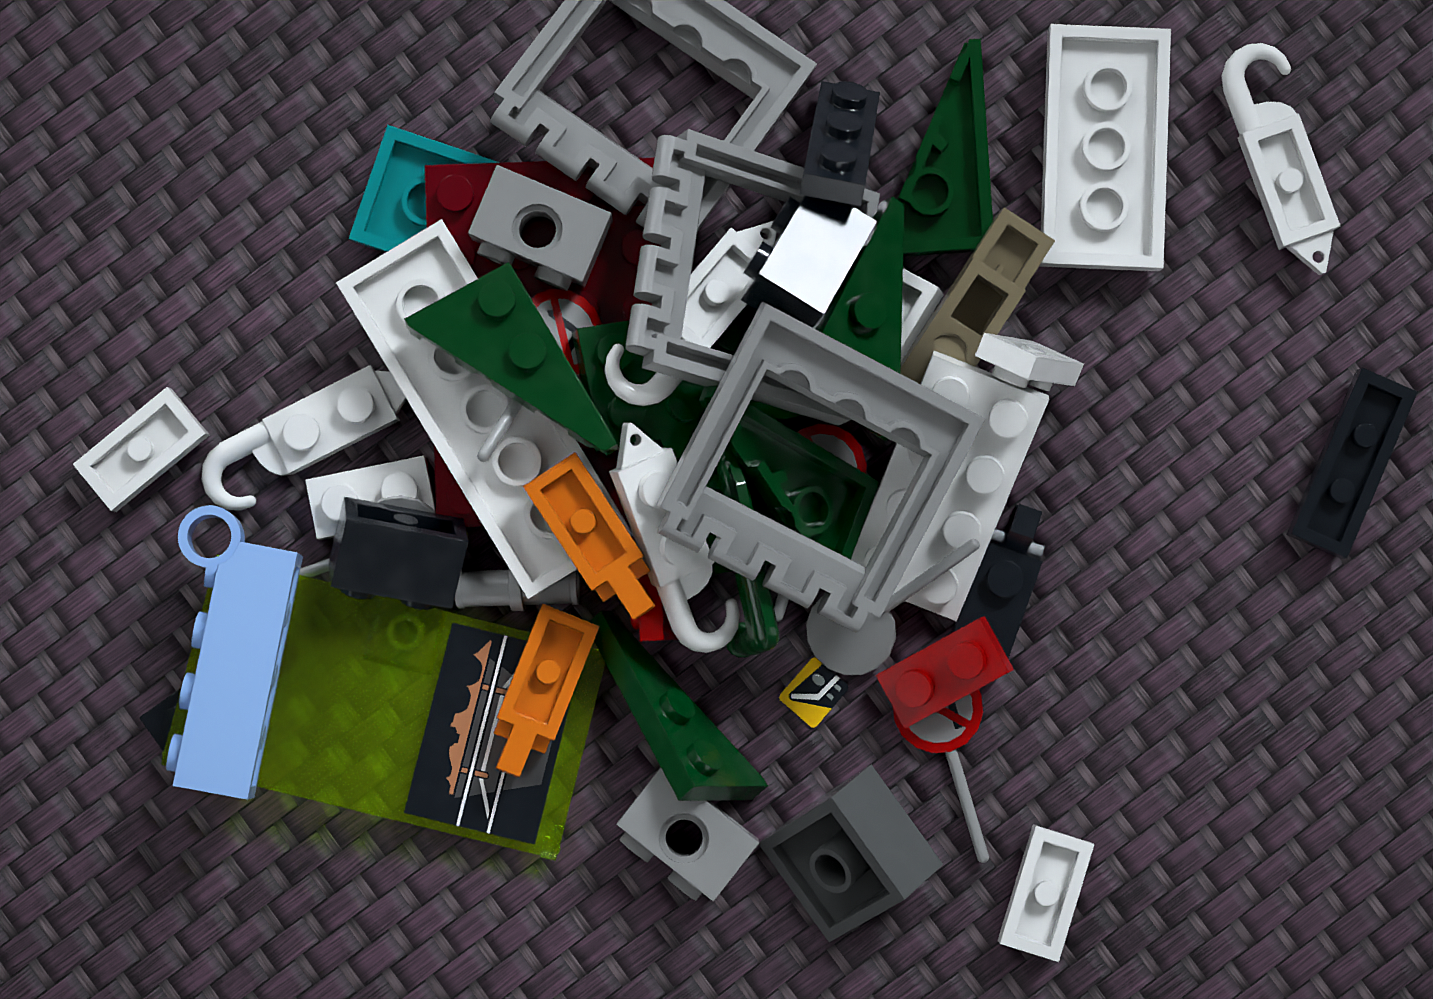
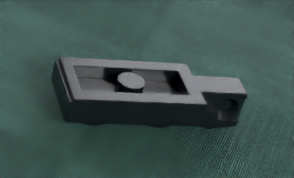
M1019 503V505H1015L1006 532L995 528L951 633L985 616L1009 659L1043 563L1041 557L1045 546L1032 542L1042 511Z

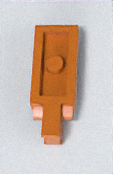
M576 452L523 486L591 591L596 590L603 602L617 594L633 620L638 619L655 607V604L638 580L650 572L647 564L642 559L645 557Z
M541 605L496 717L499 720L493 734L507 740L495 769L514 777H520L531 749L543 754L546 753L550 740H555L600 626L548 605Z

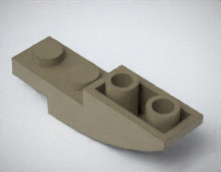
M1005 207L1002 208L936 311L931 314L901 362V375L920 384L933 351L976 367L981 358L976 357L975 354L984 333L995 335L999 333L1026 292L1025 287L1055 240Z

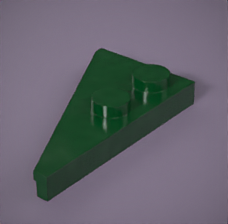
M981 38L969 39L967 43H964L898 197V201L904 204L903 256L974 252L993 222Z
M892 196L882 201L872 218L877 222L821 317L816 330L901 374L904 204ZM865 427L866 429H868L869 431H871L872 433H874L875 435H877L878 437H880L882 440H887V439H888V438H886V437H884V436H882V435H880V434H878V433L872 431L871 429Z
M509 262L404 318L406 327L411 335L419 340L424 338L454 357L455 363L471 373L482 375L491 382L494 388L533 413L538 411L568 430L569 436L583 445L596 448L606 456L618 450L615 438Z
M718 385L704 387L699 399L704 410H706ZM748 404L727 445L780 524L851 560L879 481Z
M600 611L589 621L600 626L594 642L678 801L753 800L768 787L766 781L611 611Z

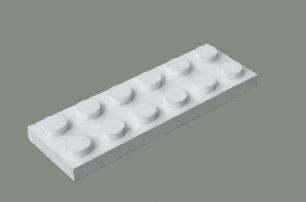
M441 219L339 280L336 284L526 597L530 599L576 571L577 568L523 486L574 452L577 453L630 535L633 536L576 439L568 435V430L538 411L533 413L522 405L489 460L481 462L478 459V452L512 398L494 388L491 382L482 375L471 373L455 363L454 357L424 338L419 340L411 335L404 318L478 279Z

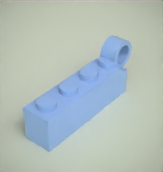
M206 505L189 512L182 520L178 530V543L183 555L190 562L206 568L204 587L213 588L208 613L199 611L195 620L191 646L192 648L200 649L196 674L187 672L182 683L179 709L188 710L183 735L174 734L167 756L166 770L175 772L173 786L248 800L255 797L303 556L297 552L245 543L243 527L233 514L221 507ZM221 518L228 524L231 531L229 547L223 554L217 557H201L194 549L192 543L194 529L205 519Z

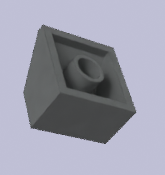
M872 764L831 789L759 842L760 847L828 942L904 901L943 865Z

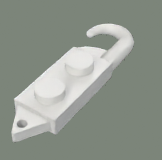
M1263 43L1247 44L1230 56L1225 63L1222 73L1223 92L1239 133L1238 141L1278 249L1287 248L1314 272L1322 275L1327 270L1333 231L1340 227V223L1300 115L1291 106L1281 102L1254 104L1244 77L1247 66L1256 60L1271 62L1283 75H1288L1291 72V66L1285 55L1277 48ZM1314 253L1320 255V263L1313 260L1312 256Z
M773 221L738 232L730 228L692 272L681 340L711 348L747 305L741 301V298L753 279L743 274L762 241L771 247L775 243L776 231L770 228ZM761 232L767 235V240L761 237ZM615 344L606 357L605 374L608 385L616 396L629 404L646 406L659 403L671 395L682 381L681 379L656 372L647 383L634 384L629 382L620 370V359L624 353L623 345Z
M369 365L262 419V422L220 442L208 453L202 465L201 480L205 493L216 505L226 510L241 511L253 507L256 504L254 496H232L223 488L221 476L223 470L228 465L253 453L259 463L270 472L281 476L293 475L400 421L397 414L407 399L389 371H375Z
M623 423L617 466L609 472L635 542L645 556L642 559L650 569V572L647 574L651 585L656 586L671 629L681 644L692 651L704 653L722 649L733 639L738 630L740 612L737 601L733 598L726 601L725 621L718 630L712 633L703 632L697 627L687 601L706 586L712 575V564L714 561L708 559L709 547L707 542L705 541L700 551L696 553L658 534V528L667 510L659 507L657 502L678 464L673 449L661 448L634 424ZM634 434L636 442L632 445L630 437Z

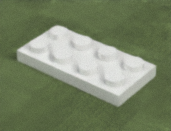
M1050 24L1047 34L1041 231L1054 239L1055 242L1041 262L1040 267L1161 271L1163 269L1171 29Z
M933 351L920 385L985 418V421L894 593L969 540L976 539L980 543L978 550L905 600L957 621L1048 404L1049 395L1029 387L1022 388L996 378L988 371ZM896 443L854 549L852 561L864 567L867 566L924 458L923 456Z

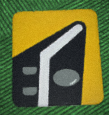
M814 657L810 659L784 689L779 699L810 727L814 728L848 691L849 687L835 673Z

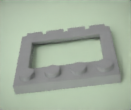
M564 0L494 92V101L499 104V107L494 112L490 123L525 147L538 132L543 134L545 137L537 147L535 154L575 181L580 178L588 166L594 169L595 172L585 188L624 215L631 211L638 200L646 206L636 220V223L644 228L650 189L653 187L669 189V187L652 181V167L540 91L608 1ZM609 0L753 99L724 141L755 152L812 76L817 63L724 0ZM709 176L705 177L698 231L732 184Z
M687 129L677 137L671 135L658 137L652 181L669 187V189L665 187H653L650 189L643 238L661 246L644 245L641 247L633 294L634 297L650 302L652 305H632L625 346L627 351L644 356L642 368L705 387L719 385L734 355L681 340L705 177L709 176L786 202L789 196L800 202L804 196L799 194L804 172L803 167ZM864 189L861 206L850 205L873 218L878 208L880 193ZM818 321V322L816 323V325L813 327L814 329H816V327H817L819 321ZM765 374L751 399L838 426L851 420Z
M762 302L657 502L659 507L667 510L658 528V534L698 553L709 533L716 535V538L709 550L708 559L750 580L756 578L766 560L771 563V566L763 580L762 585L805 608L812 604L821 588L826 592L820 601L817 614L857 633L869 613L881 618L985 418ZM764 374L924 457L866 567L706 486Z

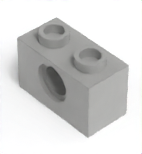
M496 165L468 234L473 241L480 244L477 254L501 265L509 262L512 266L516 258L537 267L534 278L555 288L568 291L571 282L585 288L613 218L611 212ZM538 217L549 219L556 226V234L550 244L542 248H533L523 242L522 231L527 222Z
M661 767L617 822V825L625 831L619 840L647 863L655 855L672 868L673 871L668 876V880L695 901L702 893L714 901L759 844V839L710 800L678 801ZM678 820H690L696 823L702 832L701 844L692 852H677L671 848L667 841L666 833L668 828Z

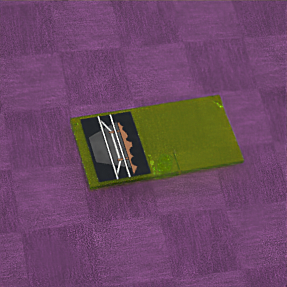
M299 575L257 787L540 855L541 858L556 861L557 855L561 850L560 843L605 661L598 649L591 648L555 740H550L545 754L531 749L520 777H514L495 769L507 739L495 735L493 732L499 720L496 719L530 632L435 608L430 610L411 608L395 598L375 595L372 599H357L345 595L338 588L331 587L330 582ZM207 588L201 612L208 613L213 588ZM191 649L185 674L187 672L196 674L200 649ZM179 698L165 749L162 752L161 765L166 766L168 751L173 735H183L188 710L179 709Z

